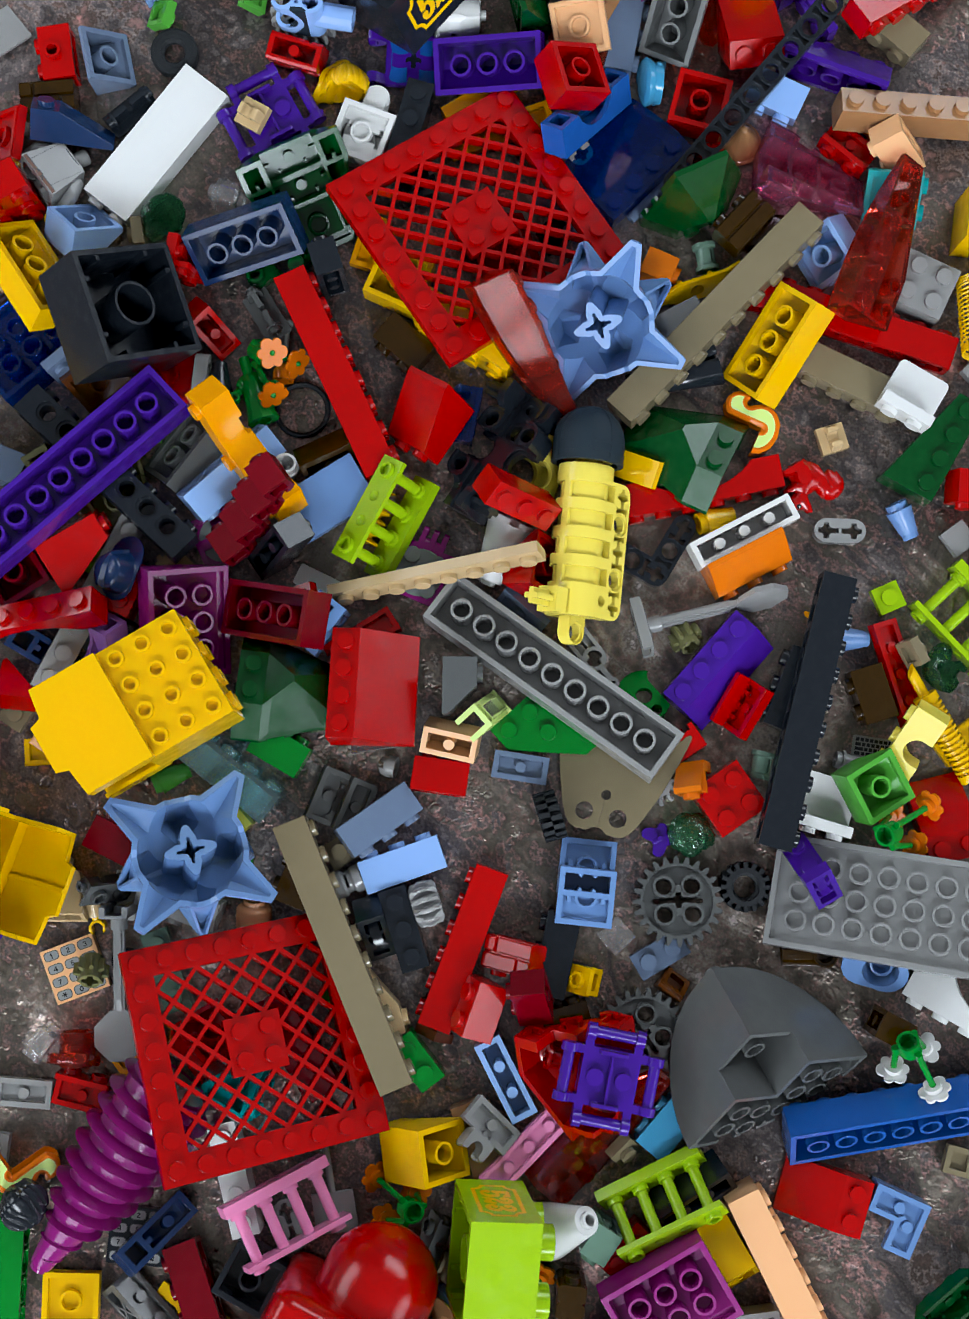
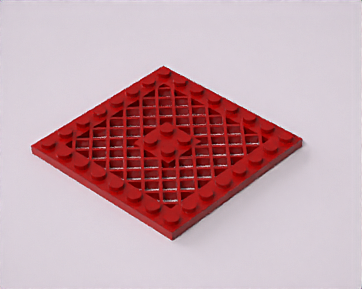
M514 91L493 92L326 185V192L449 369L536 317L510 291L499 289L500 279L511 282L525 281L560 284L566 279L572 263L571 261L563 266L564 258L573 259L576 252L566 249L568 240L579 243L583 241L589 242L604 264L624 247L562 158L545 153L541 129ZM486 131L485 139L476 137ZM490 132L505 135L504 143L489 140ZM509 137L516 146L508 144ZM464 144L463 151L455 150V148ZM468 144L482 147V155L467 153ZM487 149L502 152L501 159L485 157ZM506 153L520 156L519 165L505 162ZM441 157L440 164L432 162L433 160ZM445 157L461 160L459 169L444 165ZM524 159H526L531 168L523 166ZM464 162L478 164V173L463 170ZM483 166L498 169L497 178L482 174ZM419 169L417 177L408 175ZM427 170L438 173L437 180L432 181L421 178L422 171ZM502 170L516 173V182L501 179ZM442 174L457 177L456 185L441 183ZM521 175L536 178L535 185L521 184ZM461 179L476 182L475 189L470 190L459 187ZM540 180L546 189L539 188ZM396 182L394 190L385 188ZM400 182L414 185V194L398 191ZM480 183L495 186L494 193L492 194L488 187L478 191ZM419 187L434 190L433 199L418 196ZM499 188L514 191L512 199L497 196ZM438 191L452 194V203L436 200ZM518 192L532 195L531 204L517 201ZM373 195L372 200L370 202L367 197ZM377 195L392 198L391 206L375 204ZM457 196L466 198L456 204ZM536 198L550 199V208L535 205ZM396 200L411 203L410 212L395 209ZM555 202L558 204L562 211L554 209ZM415 204L430 207L429 216L414 213ZM502 206L510 208L509 216L504 211ZM434 209L443 210L441 213L442 219L433 218ZM514 209L528 212V220L524 221L513 218ZM379 214L388 216L387 224H385ZM533 214L548 217L546 226L533 223ZM392 217L407 220L406 229L391 226ZM552 218L567 221L565 230L551 227ZM411 222L427 225L425 234L410 231ZM571 224L578 233L570 231ZM430 227L446 229L445 237L440 238L429 235ZM517 228L525 230L524 239L514 237L517 235ZM450 231L457 241L448 240ZM530 231L544 234L543 243L528 240ZM394 236L404 238L402 247ZM549 236L562 238V248L548 245ZM408 239L423 242L421 252L407 249ZM503 243L501 252L492 250ZM427 244L442 247L441 256L425 253ZM507 244L522 247L521 255L517 256L506 253ZM446 248L461 251L460 261L446 258ZM526 249L540 251V260L525 258ZM465 253L471 261L480 257L479 265L464 262ZM545 253L560 256L558 265L544 262ZM410 258L419 260L418 269ZM484 258L500 260L498 270L483 266ZM423 261L438 264L437 274L421 271ZM504 262L517 264V274L502 271ZM442 266L458 269L456 278L441 275ZM523 266L538 269L536 278L521 275ZM462 270L476 273L475 283L460 280ZM542 270L551 272V274L541 279ZM481 275L496 278L495 286L490 287L479 284ZM425 280L435 282L433 291ZM444 284L454 287L453 295L448 296L437 293L438 285ZM458 288L473 291L472 300L457 298ZM477 293L491 295V305L476 302ZM497 297L506 299L495 306ZM441 303L450 305L449 314ZM454 306L470 309L468 319L453 316ZM474 310L484 312L472 319Z
M307 914L118 954L163 1190L173 1189L390 1130L383 1096L380 1097L320 946L318 944V947L310 943L317 941ZM300 945L295 955L284 949ZM305 948L317 955L311 966L299 959ZM273 951L268 961H265L264 959L256 955L259 953ZM278 954L290 960L284 972L272 965ZM247 956L240 968L229 961ZM251 959L263 966L257 979L244 971ZM320 961H322L324 975L315 970ZM219 962L212 974L200 967ZM295 964L307 972L301 983L288 976ZM224 965L236 973L229 985L217 978ZM191 969L184 980L172 973ZM268 970L280 978L274 989L261 982ZM196 971L208 979L201 991L189 984ZM163 975L157 985H155L154 976ZM240 976L253 984L246 996L234 989ZM311 976L323 982L317 994L305 987ZM167 977L180 985L173 998L160 990ZM284 982L296 988L290 1001L278 993ZM212 983L225 990L218 1002L205 995ZM257 987L269 994L263 1007L250 999ZM327 988L331 1004L321 998ZM184 989L197 996L190 1009L177 1001ZM301 992L313 999L307 1011L294 1004ZM229 994L242 1001L235 1014L222 1006ZM158 996L169 1003L162 1015ZM274 998L286 1006L281 1015H279L278 1008L267 1010ZM201 1000L214 1007L207 1020L194 1012ZM318 1003L329 1010L323 1022L311 1015ZM246 1005L257 1011V1013L240 1016ZM173 1006L186 1014L178 1027L165 1019ZM290 1010L302 1016L296 1029L284 1022ZM218 1011L231 1018L220 1021L221 1029L211 1023ZM333 1016L337 1032L328 1026ZM190 1017L203 1025L196 1038L183 1030ZM307 1020L319 1027L313 1039L301 1033ZM164 1025L172 1031H174V1034L168 1043L166 1040ZM207 1029L220 1036L213 1049L200 1041ZM283 1029L292 1034L287 1044L285 1043ZM324 1031L335 1038L329 1051L317 1043ZM179 1035L192 1043L184 1056L171 1048ZM296 1038L309 1045L302 1057L290 1050ZM223 1042L225 1043L227 1058L217 1053ZM339 1044L343 1060L334 1055ZM196 1046L209 1054L201 1067L189 1060ZM313 1049L325 1055L319 1068L307 1061ZM170 1055L180 1060V1063L178 1064L174 1072L172 1070ZM288 1056L298 1062L291 1075L279 1068L290 1065ZM213 1058L226 1065L219 1078L206 1071ZM330 1059L341 1066L335 1079L323 1072ZM185 1064L198 1072L190 1085L177 1078ZM303 1066L315 1073L308 1086L296 1079ZM270 1070L264 1082L251 1075ZM229 1071L231 1072L232 1079L242 1077L236 1089L223 1082ZM275 1073L288 1080L280 1093L268 1086ZM345 1073L349 1088L340 1083ZM202 1075L215 1083L207 1096L194 1089ZM320 1077L331 1084L325 1096L313 1090ZM247 1080L260 1087L253 1100L240 1093ZM175 1083L186 1090L180 1101H178ZM292 1084L304 1091L297 1104L285 1097ZM219 1087L232 1094L225 1107L212 1100ZM336 1088L348 1095L341 1108L330 1101ZM264 1091L277 1098L270 1111L257 1104ZM190 1094L204 1101L196 1115L183 1107ZM309 1095L321 1102L314 1115L302 1108ZM236 1098L249 1105L242 1118L229 1111ZM281 1102L294 1109L286 1122L274 1115ZM352 1102L354 1109L347 1110ZM208 1105L221 1112L213 1126L201 1119ZM326 1106L337 1112L336 1114L319 1118ZM254 1109L266 1116L259 1129L246 1122ZM181 1113L192 1119L186 1131H184ZM298 1113L310 1119L309 1121L292 1125ZM225 1116L238 1123L230 1137L218 1130ZM271 1120L282 1126V1128L264 1132ZM197 1123L209 1130L202 1144L189 1137ZM243 1127L255 1134L236 1139ZM214 1134L226 1141L225 1143L207 1147ZM187 1143L197 1148L198 1150L189 1152Z

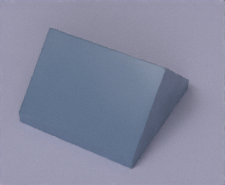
M80 25L78 32L87 78L96 95L137 86L127 34Z

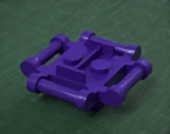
M271 62L265 65L266 69L235 85L231 83L225 86L234 106L221 109L217 112L216 117L219 123L225 126L239 152L237 156L241 163L246 162L262 150L322 124L327 119L323 109H319L305 84V76L301 70L293 71L287 78L282 80L274 63ZM272 79L274 83L272 86L268 83L247 94L248 97L272 110L260 135L246 128L255 144L252 147H248L234 122L237 114L236 110L241 102L239 95ZM294 87L310 113V116L303 119L289 93V90Z
M589 1021L585 1041L562 1040L561 1049H563L561 1066L557 1086L553 1088L551 1098L563 1102H573L570 1126L579 1127L580 1125L617 1131L618 1135L628 1136L632 1114L654 1118L656 1110L653 1108L660 1069H663L665 1059L643 1054L647 1032L638 1030L637 1033L599 1026L598 1022ZM598 1037L634 1044L633 1050L597 1044L595 1040ZM575 1052H580L574 1091H569L568 1086ZM641 1064L649 1066L642 1105L634 1103ZM583 1104L599 1109L620 1111V1120L582 1113Z

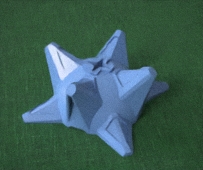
M631 239L606 264H604L589 242H580L567 277L560 284L515 281L510 292L542 321L543 332L552 354L559 361L557 402L568 407L596 379H607L631 371L637 365L681 370L686 361V358L655 328V318L672 285L668 278L640 280L642 244L639 241Z
M234 770L200 796L188 795L165 800L155 806L111 797L108 799L103 808L132 842L131 853L116 884L120 891L141 892L133 928L136 932L145 935L179 909L199 936L207 935L218 901L225 896L266 903L274 901L278 892L251 862L255 857L254 852L246 837L243 825L237 817L245 775Z

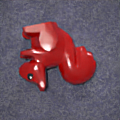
M804 458L782 470L783 477H787L790 481V485L782 492L784 494L793 492L790 498L796 510H803L807 514L813 512L808 495L815 491L821 499L832 501L838 498L844 490L843 477L837 471H832L831 469L823 471L819 465L806 461Z

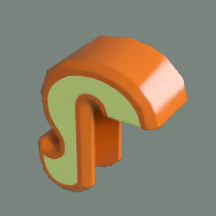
M740 391L733 392L723 404L724 416L743 423L758 432L748 457L756 458L764 455L778 438L780 429L778 415L770 407L762 404L748 406V402L751 399L750 395Z
M44 1145L12 1169L0 1153V1191L4 1193L5 1189L18 1183L23 1178L37 1181L40 1174L44 1175L46 1181L54 1178L57 1167L61 1165L58 1151L54 1147Z

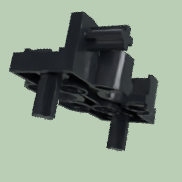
M508 377L503 384L494 379L492 382L487 381L485 384L487 387L485 393L496 398L499 406L492 405L486 408L476 422L485 430L483 435L489 440L494 441L492 452L484 458H476L474 455L466 454L456 448L447 463L448 470L454 476V485L443 502L450 509L484 527L487 525L488 518L491 519L492 516L497 517L499 512L497 509L484 504L474 490L472 484L487 463L511 473L513 466L521 459L527 458L535 463L543 462L552 448V442L548 435L554 436L556 424L563 416L557 407L531 396L511 377ZM519 433L518 438L514 441L515 436Z

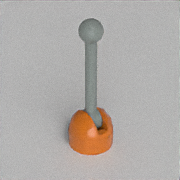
M286 319L287 323L292 329L294 326L293 321L291 319ZM290 332L284 336V346L287 347L288 351ZM283 360L281 366L274 367L272 380H278L284 385L293 384L294 379L288 377V371L285 369L287 361Z

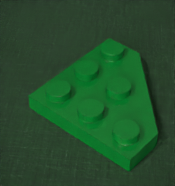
M529 697L522 700L511 712L490 729L508 751L587 755L596 747L592 742Z

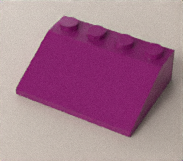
M171 564L140 566L137 573L139 628L175 609L182 617L187 615L194 622L200 633L197 638L199 641L202 640L204 645L208 646L214 656V660L211 661L213 665L221 669L224 674H231L230 635L221 633L229 584L228 565Z
M697 1229L664 1244L647 1254L642 1260L630 1264L596 1284L600 1301L611 1319H736L744 1314Z

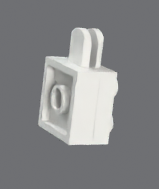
M370 86L362 103L345 97L335 122L348 152V166L356 169L383 154L388 149L397 116L388 113L391 104L390 95L387 89L382 86Z

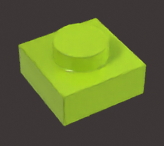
M896 580L869 591L879 617L907 605Z

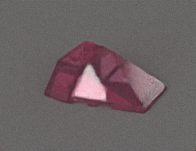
M770 121L753 160L751 190L756 191L762 198H768L791 208L800 201L812 211L861 216L864 213L863 182L854 176L844 173L836 162L831 166L819 157L821 153L817 148H814L813 151L806 148L799 142L801 137L793 131Z

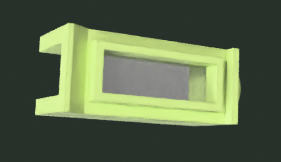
M493 690L472 704L455 722L457 725H460L475 712L485 724L470 737L472 742H475L511 712L512 709Z

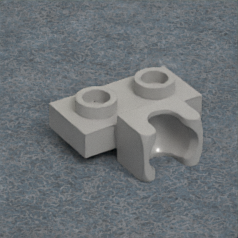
M478 1094L460 1116L470 1127H467L456 1140V1144L469 1147L474 1142L475 1149L471 1154V1159L477 1163H482L493 1149L499 1155L504 1156L521 1133L483 1095Z

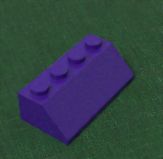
M541 30L432 39L435 96L543 89L534 62L536 56L546 46L545 34Z
M816 41L786 77L838 95L841 87L886 91L890 84L893 68L886 66L882 61H871L863 58L857 52H846L835 48L829 42ZM794 44L785 45V57L793 58L798 54V48Z
M735 610L663 690L661 695L702 731L711 721L710 716L734 675L739 672L749 677L774 648L756 626Z

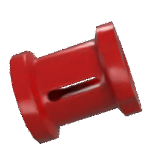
M552 1043L546 1046L543 1054V1068H560L563 1049L554 1047ZM575 1052L571 1074L575 1069L577 1052Z

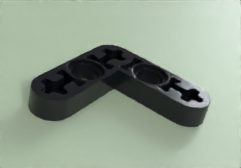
M687 515L676 517L652 557L626 542L625 556L629 553L636 554L639 557L640 563L636 568H629L624 563V572L650 587L662 586L667 581L695 533L696 523L694 519ZM685 521L688 523L687 528L690 530V533L684 532L679 541H684V544L681 545L677 540L668 538V536L671 534L675 537L679 531L676 523L682 524ZM666 544H672L677 549V554L672 559L665 558L662 554V547ZM646 560L650 562L647 568L652 571L659 568L661 570L660 575L663 578L662 580L656 579L652 581L650 580L651 574L644 570L643 575L637 572L640 571Z

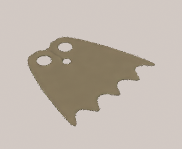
M688 736L679 742L650 784L597 746L587 755L560 753L562 802L568 822L574 827L585 830L591 827L600 828L605 835L615 838L628 836L638 827L665 790L692 741V736ZM605 790L611 792V797L608 800H604L601 796ZM583 801L590 803L593 807V813L587 819L579 818L575 812L577 804ZM616 810L624 812L627 817L625 825L620 828H615L609 823L610 814Z

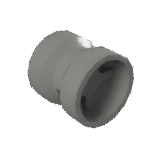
M357 864L350 866L347 871L335 872L340 887L336 888L340 899L349 897L351 892L366 890Z

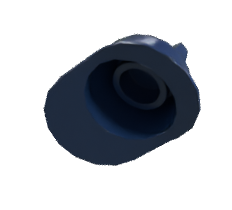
M135 536L125 537L110 552L100 556L94 566L95 583L97 586L102 587L103 592L109 599L119 601L130 593L144 557L142 541Z

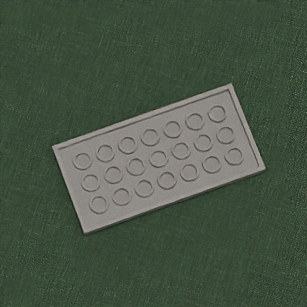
M807 837L821 859L826 861L843 893L842 897L819 910L783 853L777 850L763 944L969 980V862Z

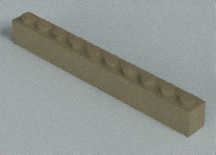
M798 201L666 338L686 358L682 369L639 366L607 399V407L631 429L636 424L642 425L651 414L649 410L655 404L661 405L670 394L668 391L675 384L679 386L689 375L687 371L694 364L698 366L705 360L708 355L706 351L713 344L718 346L727 336L726 331L732 325L736 327L746 316L745 311L751 305L755 307L765 297L764 291L770 285L775 287L785 274L783 272L789 266L794 267L802 259L804 255L802 252L808 246L812 248L819 242L823 236L821 231L824 222Z
M303 815L272 828L380 1097L412 1084L414 1080L412 1075L416 1074L414 1065L410 1058L405 1059L401 1050V1048L405 1047L403 1038L399 1031L394 1032L390 1021L394 1020V1016L388 1004L383 1005L380 994L383 993V989L378 978H372L369 971V968L373 966L367 951L362 952L358 944V941L362 940L356 924L351 925L347 917L351 913L345 897L340 899L336 888L340 887L335 872L330 873L326 862L330 860L324 845L319 846L315 836L319 835L314 820L308 821L307 816Z

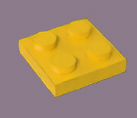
M51 1269L49 1272H45L42 1282L41 1319H100L102 1270Z

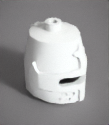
M464 0L437 29L434 38L451 37L452 34H455V37L479 35L481 21H486V10H481V0Z

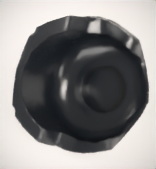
M23 1178L18 1183L5 1189L0 1201V1219L4 1226L9 1230L19 1232L26 1231L28 1228L32 1229L35 1224L38 1225L48 1210L46 1208L49 1204L47 1191L38 1182L29 1178Z

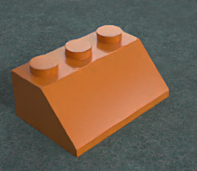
M780 527L706 565L700 572L714 599L717 600L722 597L724 601L729 600L739 594L737 589L745 585L750 589L762 583V576L770 572L773 576H776L787 570L786 564L793 559L785 531Z

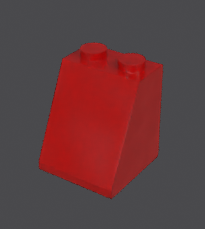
M717 0L718 54L730 70L759 67L785 37L775 1ZM784 46L783 49H782V52H783L784 56H785V46Z
M410 366L398 398L388 434L395 440L394 446L407 454L410 450L413 452L412 455L419 461L426 463L428 460L438 465L474 413V410L448 383L416 367Z
M97 508L54 532L35 548V551L62 592L72 590L109 537L112 522L104 511L100 513Z

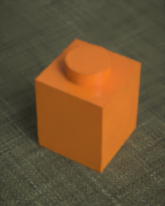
M650 246L641 265L640 280L668 278L675 285L682 270L677 268L680 258Z

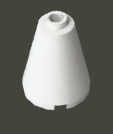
M497 510L499 512L498 516H492L491 519L488 518L481 552L520 544L534 529L538 528ZM486 573L480 577L479 582L494 588L495 584L502 585L503 576L502 573Z
M542 1202L544 1207V1223H552L555 1228L556 1245L553 1261L567 1255L597 1231L598 1218L592 1208L582 1205Z

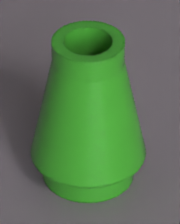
M187 762L167 766L150 776L157 794L161 792L166 794L186 779L193 777Z

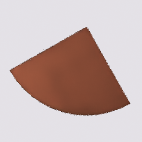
M418 1022L414 1030L433 1042L451 1045L454 1038L451 1032L448 1035Z

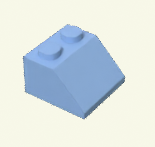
M91 204L47 206L44 237L64 256L70 251L107 248L123 232V227L118 222L110 218L103 209L99 210Z
M843 213L827 217L823 220L822 238L814 247L808 246L802 252L804 255L797 265L810 286L825 290L851 275L871 260Z

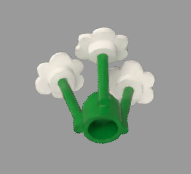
M917 1030L900 1033L897 1036L896 1044L891 1046L892 1056L890 1058L883 1056L880 1063L876 1066V1073L884 1077L886 1083H893L894 1081L902 1084L906 1082V1074L910 1070L908 1065L903 1064V1058L909 1061L916 1060L926 1078L923 1082L924 1087L918 1090V1095L921 1099H925L928 1104H933L935 1101L944 1102L948 1099V1092L951 1090L950 1083L946 1082L943 1076L933 1078L926 1065L927 1061L935 1063L939 1059L937 1051L941 1049V1044L935 1041L934 1035L930 1032L923 1033L921 1037L918 1036Z

